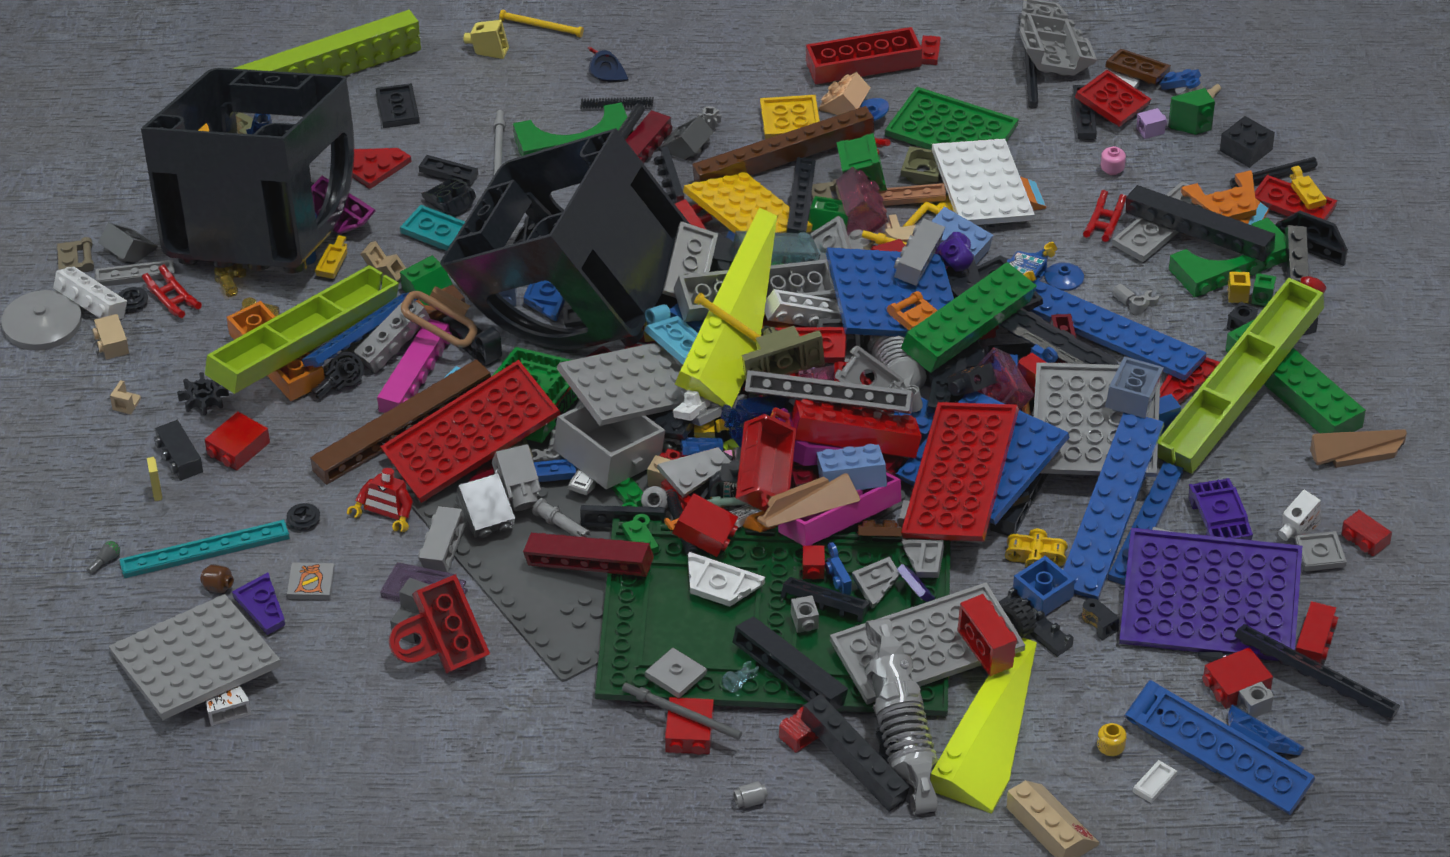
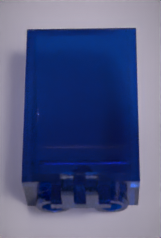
M772 396L738 399L736 408L723 405V412L720 417L725 422L724 427L730 428L729 434L732 439H734L739 447H742L744 422L764 414L770 416L775 407L787 410L790 399Z

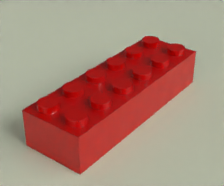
M908 27L806 44V64L814 83L823 84L841 81L847 74L850 76L855 72L862 77L921 67L922 48L913 28Z
M795 399L791 415V426L796 428L795 440L854 448L874 444L879 445L881 452L885 454L916 458L921 433L916 418L911 415L904 414L900 416L888 411L880 413L868 408L861 410L854 409L848 405L841 407L829 402L816 403L809 399Z

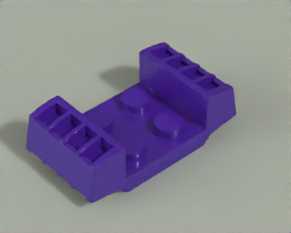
M1229 478L1189 484L1188 498L1192 509H1199L1207 529V536L1252 540L1253 533L1249 525L1247 513L1236 487L1233 486Z

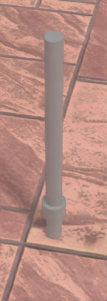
M502 110L496 112V120L494 121V129L496 130L494 175L502 165L503 130L505 129L504 112Z

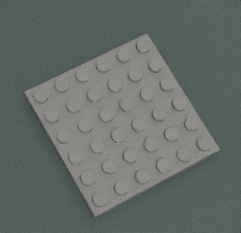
M1037 363L1034 417L1067 431L1070 436L1040 473L1100 475L1123 412H1116L1105 407L1109 386L1120 365ZM1160 381L1146 416L1159 420ZM1158 443L1145 477H1157Z
M226 594L108 646L112 656L162 720L282 666L279 657Z

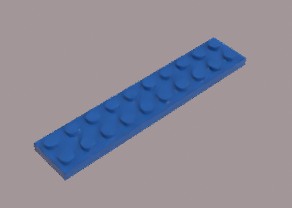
M1039 280L1035 283L1037 285L1035 291L1043 298V304L1028 312L1035 313L1045 321L1050 322L1051 315L1071 314L1075 334L1135 360L1164 367L1163 372L1184 381L1206 359L1205 351Z
M1123 412L1063 569L1075 579L1074 594L1099 600L1162 433L1163 421L1149 417L1142 418Z

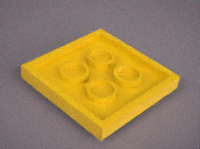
M816 95L760 98L765 139L820 121Z

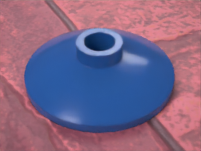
M882 98L865 100L859 107L866 106L874 117V121L882 118L889 111L888 102Z
M1061 262L1053 264L1045 272L1047 284L1062 291L1076 289L1084 280L1083 271L1071 263Z

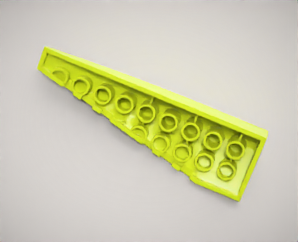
M1024 637L1022 640L1025 644V650L1015 654L1013 667L987 677L930 776L935 793L991 814L1010 782L1037 642Z

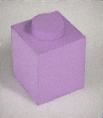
M1158 108L1137 114L1136 128L1144 139L1165 134L1167 119Z

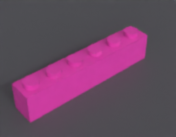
M432 319L428 320L431 324L452 335L449 324ZM421 327L377 396L379 412H388L400 403L415 396L421 384L425 383L430 370L434 369L435 362L438 357L442 356L443 350L449 342Z

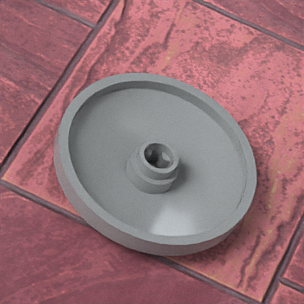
M53 290L34 291L18 297L7 306L1 319L3 333L7 340L17 347L28 350H45L62 345L78 332L82 323L79 305L62 293Z

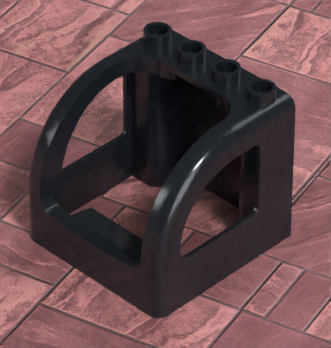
M231 68L210 69L141 128L161 250L170 258H178L181 264H194L203 260L213 261V265L218 268H226L238 263L248 264V268L253 271H261L274 266L283 267L286 273H299L307 268L306 259L332 233L344 211L351 188L355 148L349 92L345 76ZM235 112L298 116L303 118L296 124L270 123L264 125L253 135L238 134ZM205 124L209 127V131H198ZM331 144V165L327 193L322 209L316 218L309 165Z
M615 128L517 157L502 164L441 259L440 265L482 314L503 330L524 341L560 350H577L621 340L625 346L629 347L637 343L644 335L642 328L646 322L645 311L660 305L658 299L663 292L679 223H690ZM580 184L565 209L561 208L552 198L551 192ZM526 213L536 224L528 239L505 246ZM541 281H549L587 327L564 329L542 323L515 308L499 293Z

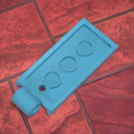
M665 304L647 309L645 311V319L650 325H647L644 331L681 364H684L698 333L679 316L670 318V309Z

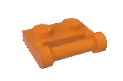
M919 291L912 293L910 297L897 304L892 303L887 307L889 315L908 330H911L938 311L923 299ZM912 304L916 305L914 308L904 313L900 311Z

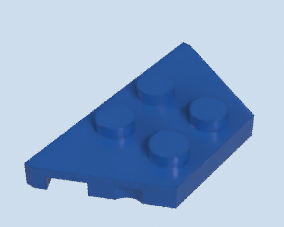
M541 281L528 285L524 295V303L553 321H557L565 299L549 281Z
M1231 705L1228 711L1230 727L1273 752L1294 755L1302 754L1304 749L1302 745L1236 706Z

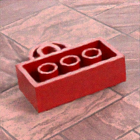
M456 574L415 591L412 596L420 614L398 623L389 635V648L398 660L404 663H417L438 654L446 674L490 655ZM410 634L419 635L421 640L419 645L408 650L400 647L399 641L401 638Z

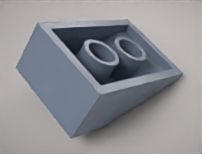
M1124 357L1109 386L1105 407L1116 412H1124L1146 418L1164 367Z

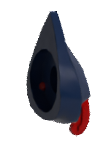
M588 47L589 51L595 54L589 64L588 71L590 75L603 81L628 80L624 68L615 55L607 50L596 51L592 47Z

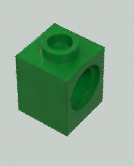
M1256 274L1251 304L1262 306L1268 304L1274 296L1276 276Z

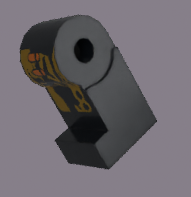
M1092 598L1084 601L1082 619L1097 629L1096 636L1103 641L1119 631V617L1097 599Z

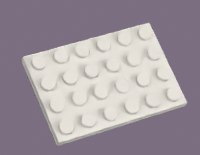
M1005 139L932 144V153L956 214L975 225L1034 221V211Z

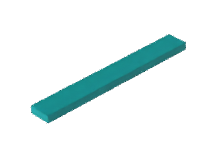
M280 520L121 558L119 561L125 579L288 540L290 537L285 520Z

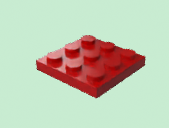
M1109 70L1104 71L1082 87L1075 95L1076 99L1118 127L1130 120L1151 102V98Z

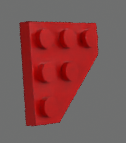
M399 148L354 149L352 178L367 188L372 189L411 163V156Z

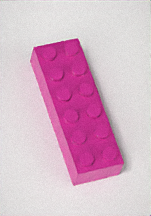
M886 472V487L856 490L860 497L859 502L779 524L778 532L803 546H811L815 542L828 538L838 531H842L855 523L861 522L865 518L876 515L878 512L901 502V481L899 478Z

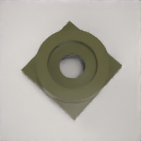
M910 146L901 168V176L906 177L908 181L917 185H929L938 182L941 174L932 150ZM919 166H927L930 170L922 172L918 171L917 168Z

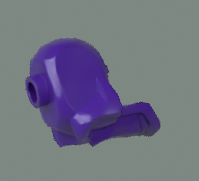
M952 232L944 242L939 244L935 254L942 256L945 266H950L957 272L969 268L974 260V254L970 250L971 241L961 232Z

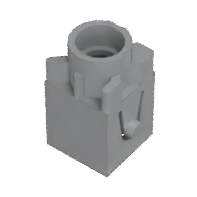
M528 444L497 451L492 460L494 474H499L513 511L532 508L538 501L537 496L541 491V487Z

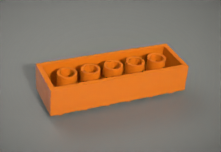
M259 301L226 317L229 335L235 340L276 316L262 301ZM309 352L267 375L290 401L311 392V389L315 388L325 379L322 366L316 368L313 366L304 367L301 359L309 355Z

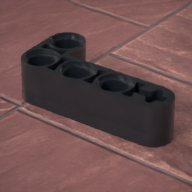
M448 315L440 319V322L449 324L450 333L460 340L466 338L469 333L467 326ZM477 327V334L473 342L463 349L483 366H487L502 357L501 337L494 327H490L485 331Z

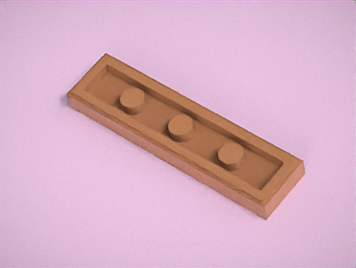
M944 183L887 188L886 191L870 193V207L946 201V188Z

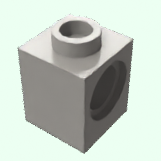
M813 596L791 599V615L797 633L818 629L819 614Z
M1259 682L1239 691L1237 706L1255 718L1271 711L1274 696L1270 689H1267L1262 682Z

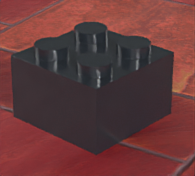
M1244 116L1221 134L1220 151L1250 168L1273 150L1275 132Z

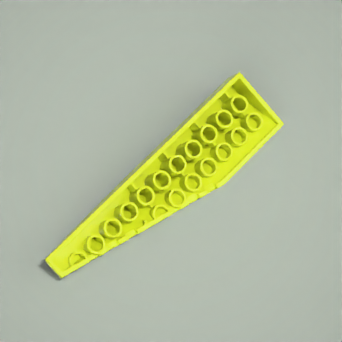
M759 207L713 304L761 336L777 215ZM709 311L678 374L675 385L685 390L699 392L701 397L731 410L745 380L742 355L756 351V342Z

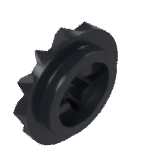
M129 287L118 293L119 296L127 300V312L131 309H134L136 312L137 308L143 309V306L148 304V294L142 288Z
M300 503L289 509L286 516L287 522L292 528L297 527L299 531L302 528L309 530L310 526H316V523L320 521V511L315 505Z

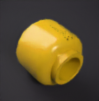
M1115 723L1101 726L1097 737L1099 751L1107 756L1121 754L1126 746L1127 734L1125 729Z

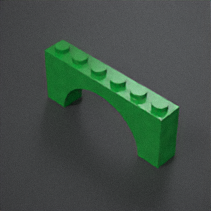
M622 102L605 105L604 116L596 126L587 131L571 135L547 133L537 128L531 120L513 123L514 139L520 155L524 156L616 128L619 130L626 120L627 114Z
M1267 217L1251 224L1252 226L1275 233V249L1264 262L1246 255L1230 260H1208L1198 257L1185 249L1170 255L1169 271L1195 298L1228 285L1229 272H1249L1251 276L1287 262L1286 236Z

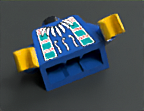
M1049 242L1044 246V249L1036 253L1017 251L1011 259L1003 258L1035 284L1045 275L1048 256L1050 258L1054 257L1057 247L1054 242Z

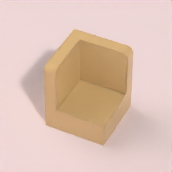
M122 380L119 381L110 395L112 409L127 414H132L141 400L140 395L126 391L125 381Z

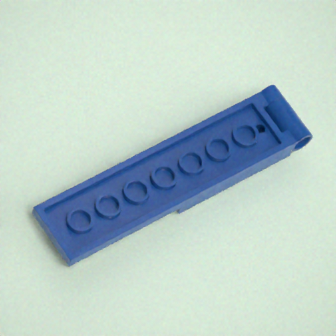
M1152 680L1147 682L1124 715L1129 722L1138 726L1141 730L1210 771L1218 772L1289 815L1292 814L1315 780V776Z

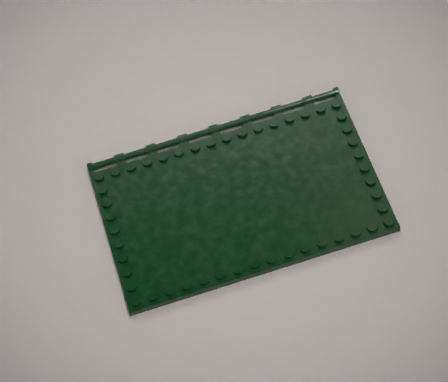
M613 519L611 540L629 541L622 530V524L629 521ZM650 520V524L647 527L659 546V552L653 554L654 558L647 576L607 573L595 699L640 701L636 699V696L622 691L624 683L638 688H646L652 694L668 701L669 697L678 698L645 677L647 669L669 650L675 648L707 669V674L680 698L714 699V705L785 709H800L804 707V704L808 702L805 698L732 643L735 627L754 616L848 688L845 704L838 708L837 711L875 713L873 705L876 702L865 703L831 644L830 635L864 624L866 621L876 620L926 603L915 593L905 579L899 575L897 581L879 603L872 609L869 606V610L865 613L862 623L857 622L858 615L846 612L844 617H840L839 609L827 605L824 611L819 610L820 603L815 602L819 614L818 629L797 633L791 615V599L800 597L787 594L786 599L781 598L783 583L789 577H793L840 592V590H836L831 574H827L826 570L824 571V579H803V545L779 533L778 526L763 532L754 531L743 526L739 527L733 538L728 537L731 541L726 550H721L717 557L696 546L697 552L695 554L765 577V584L731 606L690 593L688 556H686L680 537L672 534L673 531L662 521ZM838 531L828 538L815 542L811 546H824L825 562H827V558H830L828 544L833 542L836 545L838 557L852 580L850 596L866 600L851 577L852 572L890 557L897 569L903 564L915 573L903 548L902 541L937 539L903 538L902 535L865 536L858 535V532ZM943 540L944 550L939 578L918 577L935 599L950 595L951 540ZM948 677L920 686V693L924 704L923 711L926 715L947 716Z

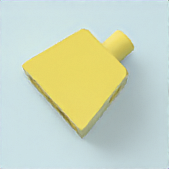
M502 20L478 22L474 25L471 33H465L463 37L465 44H473L477 55L504 59L509 49Z

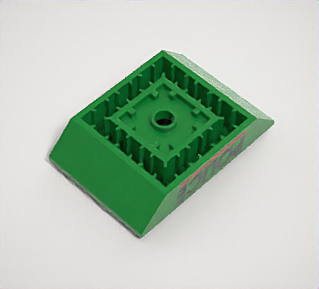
M515 347L493 375L520 360L559 409L560 414L566 413L577 399V395L559 373L557 366L561 362L570 361V359ZM557 418L524 439L542 443L556 426Z

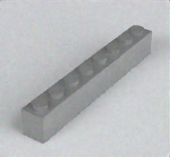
M749 370L745 391L748 394L796 400L809 399L813 402H829L836 405L908 414L912 413L914 393L910 390Z

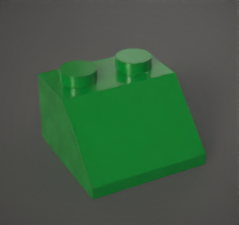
M1205 88L1171 97L1168 127L1194 135L1212 130L1215 100Z
M815 196L809 214L812 232L838 216L843 219L847 231L853 202Z
M433 255L400 271L402 290L406 293L420 291L430 296L435 286L444 289L453 285L448 273Z

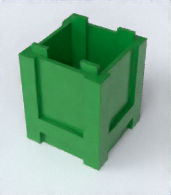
M874 133L849 141L837 142L842 172L850 199L867 193L887 190Z

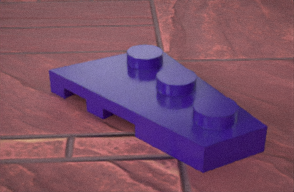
M268 572L232 591L233 598L267 635L285 626V619Z

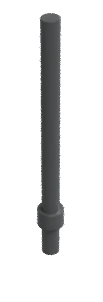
M624 683L622 691L636 696L637 700L642 702L648 701L737 740L742 736V731L656 696L646 688H638L628 683Z

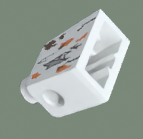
M1303 490L1282 515L1283 527L1278 531V535L1287 541L1290 537L1295 538L1296 535H1305L1312 532L1321 524V500Z
M240 685L206 700L211 726L251 715L248 697Z

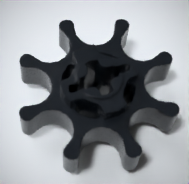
M203 372L199 373L200 379L198 381L190 382L188 379L183 380L184 389L186 390L178 391L177 395L180 402L188 400L185 402L186 412H190L194 407H201L202 414L207 415L208 406L216 405L220 409L223 408V401L220 397L229 396L228 389L223 386L219 387L221 385L214 380H205Z

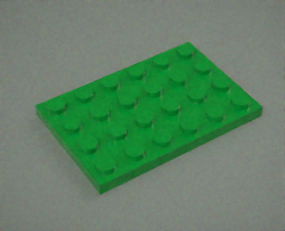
M916 87L885 129V136L929 150L932 149V144L994 139H1005L1007 141L1018 126L1019 119Z

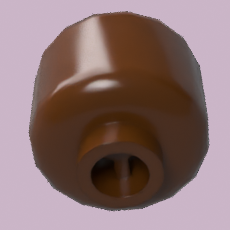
M211 564L202 571L200 581L205 590L224 594L232 587L234 578L228 567Z

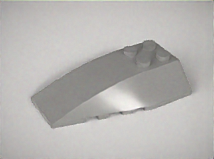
M1023 0L1019 33L1026 52L1038 70L1044 73L1053 72L1062 76H1074L1096 63L1097 58L1090 41L1082 37L1083 33L1080 29H1075V23L1073 20L1067 19L1068 14L1059 3L1043 0Z

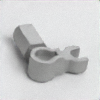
M1121 283L1115 286L1112 291V295L1126 306L1129 305L1130 312L1135 315L1144 313L1145 309L1149 306L1157 305L1159 301V296L1151 297V290L1146 291L1144 295L1136 296Z
M552 430L550 433L549 449H544V451L531 449L533 462L563 459L559 453L553 450L555 430Z

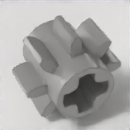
M705 107L702 109V113L698 114L711 129H715L718 127V123L722 122L719 109L716 110L715 107Z

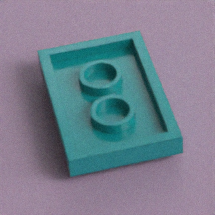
M420 205L400 226V233L447 251L465 221Z

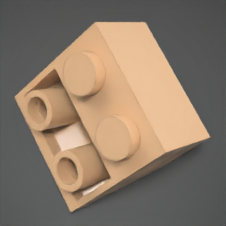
M857 72L850 76L847 74L838 83L835 81L828 87L829 91L822 97V103L818 108L820 111L835 115L858 109L871 87Z

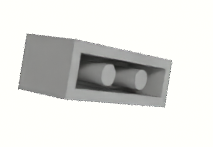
M438 506L436 514L432 516L430 530L426 532L424 546L420 549L418 555L424 570L448 573L467 522L462 509Z

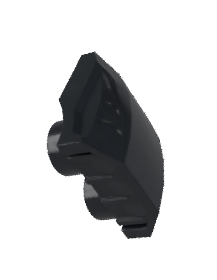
M454 177L421 193L426 201L432 203L445 213L457 215L470 208L476 198L474 189L467 186L466 182Z

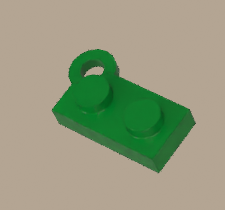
M627 478L611 487L624 503L622 506H643L641 503L643 491L632 478Z
M637 514L632 521L622 524V530L629 541L649 543L653 554L659 552V546L647 528L650 524V519L647 515Z

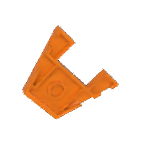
M1251 170L1235 174V181L1239 187L1214 192L1209 195L1203 193L1198 183L1181 187L1183 196H1189L1192 199V203L1200 205L1204 209L1235 220L1256 215L1257 209Z

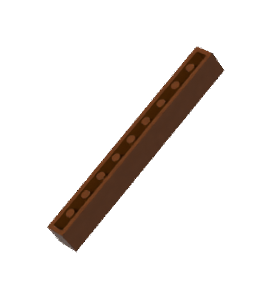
M864 106L693 163L694 181L703 182L708 179L737 175L741 172L748 173L751 176L795 161L797 157L804 158L837 147V142L849 141L874 133V117L868 108Z
M478 360L466 364L405 402L383 413L378 418L366 423L356 431L349 433L339 441L310 457L312 471L328 485L383 452L380 447L383 445L382 443H387L489 379L491 372Z

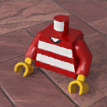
M384 468L381 474H378L374 479H369L355 499V506H350L347 509V514L350 515L355 508L357 513L354 518L360 517L362 515L361 506L364 505L365 510L396 519L397 521L392 525L394 531H398L401 524V532H406L409 528L406 519L409 518L413 500L406 490L404 480L394 478L393 469Z

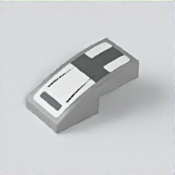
M578 469L570 481L568 489L587 495L595 488L596 481Z

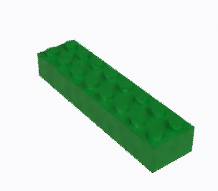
M1006 262L906 333L901 349L932 373L1031 301L1037 285L1010 263Z
M1254 320L1227 333L1225 349L1227 353ZM1294 348L1291 349L1264 383L1268 389L1320 434L1355 432L1363 427L1366 410Z

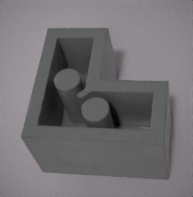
M413 578L407 580L399 591L401 607L390 621L391 631L401 621L420 614L412 594L429 584ZM410 634L401 639L415 644L419 635Z

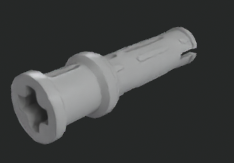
M540 498L534 504L532 513L546 519L548 524H556L576 537L590 536L591 532L561 514V510L558 507H552L544 498Z

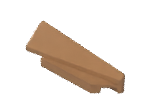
M1405 429L1313 434L1310 452L1316 465L1332 461L1335 468L1395 458L1401 445L1405 444L1407 432Z
M847 473L830 482L827 478L821 477L772 496L767 503L769 508L763 516H759L757 520L765 527H772L859 502L860 497Z

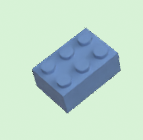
M944 207L932 220V222L945 227L941 243L952 232H961L970 239V250L974 254L976 265L989 251L993 234L950 209Z
M867 444L863 447H845L838 450L826 449L817 452L819 478L825 477L830 482L847 473L856 490L887 486L886 464L879 445Z

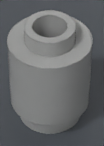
M759 781L739 786L737 790L733 791L737 808L743 807L745 809L765 803V798L768 797L765 785H761Z

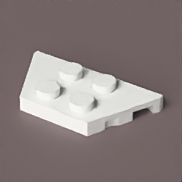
M691 552L688 553L691 594L731 606L765 584L764 576Z

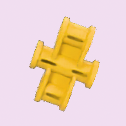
M1032 529L1029 532V536L1011 534L1007 537L1008 549L1005 551V558L1011 562L1025 563L1027 568L1034 561L1036 562L1042 557L1047 556L1059 567L1066 563L1065 552L1068 548L1067 542L1060 538H1048L1047 532L1043 529Z

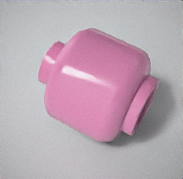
M1112 146L1103 150L1101 154V168L1109 175H1117L1124 170L1126 154L1122 149Z

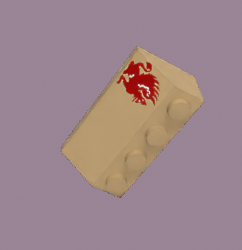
M1025 780L1008 790L1006 808L1054 857H1080L1099 845V841L1042 784Z

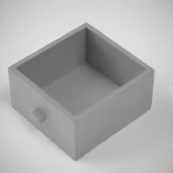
M583 404L557 416L553 450L602 487L608 489L648 469L655 455L660 456L662 453L665 430L645 415L599 426Z

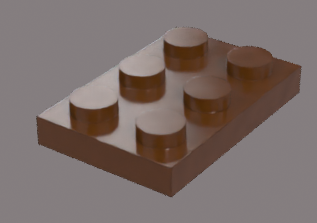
M1120 48L1106 61L1105 67L1115 73H1123L1130 78L1144 80L1148 84H1157L1170 72L1171 65Z
M862 520V523H857L858 535L901 536L902 528L895 520H883V524H876L874 520Z

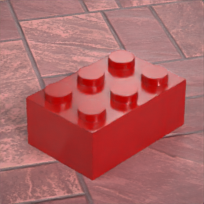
M984 594L961 602L957 630L989 676L1012 668L1017 638L1014 632H1010L1007 628L1004 618L997 614L993 603L990 600L988 601Z

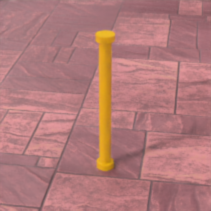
M501 10L499 14V20L502 21L510 20L575 34L580 38L584 33V27L581 26L578 28L507 13L506 10Z
M699 293L695 298V304L702 305L756 342V338L760 337L759 334L706 299L704 294Z

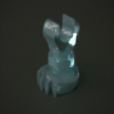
M747 661L744 663L741 671L736 673L728 671L722 677L723 686L730 692L735 693L742 688L743 683L747 679L757 676L759 666L750 670L752 661Z

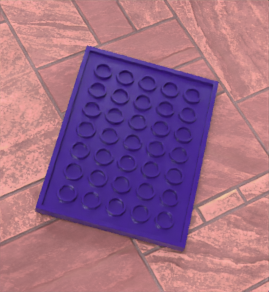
M1131 528L1119 644L1191 652H1222V654H1233L1250 647L1259 659L1278 661L1273 656L1263 655L1259 652V649L1252 645L1242 644L1239 641L1240 639L1234 636L1237 629L1246 624L1295 650L1303 546Z

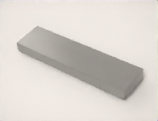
M173 260L95 269L96 281L103 286L144 282L142 275L148 273L152 280H161L164 278L158 267L163 264L175 277Z

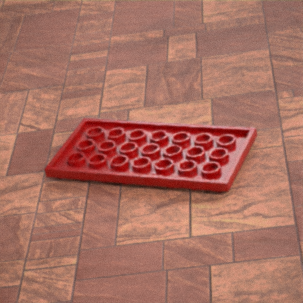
M517 360L380 447L422 503L492 459L497 451L508 449L561 414L520 360Z
M937 403L901 530L903 538L984 542L1019 412L1018 405Z

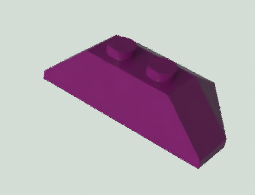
M323 175L311 187L317 217L322 209L329 179ZM349 193L344 211L334 231L341 235L363 226L376 212L375 209Z

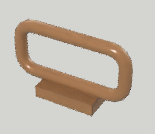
M436 286L430 296L420 291L410 292L401 304V312L405 318L456 347L464 348L469 346L477 334V326L471 319L465 316L470 305ZM414 299H419L467 326L469 333L465 339L460 340L412 313L409 310L410 304Z

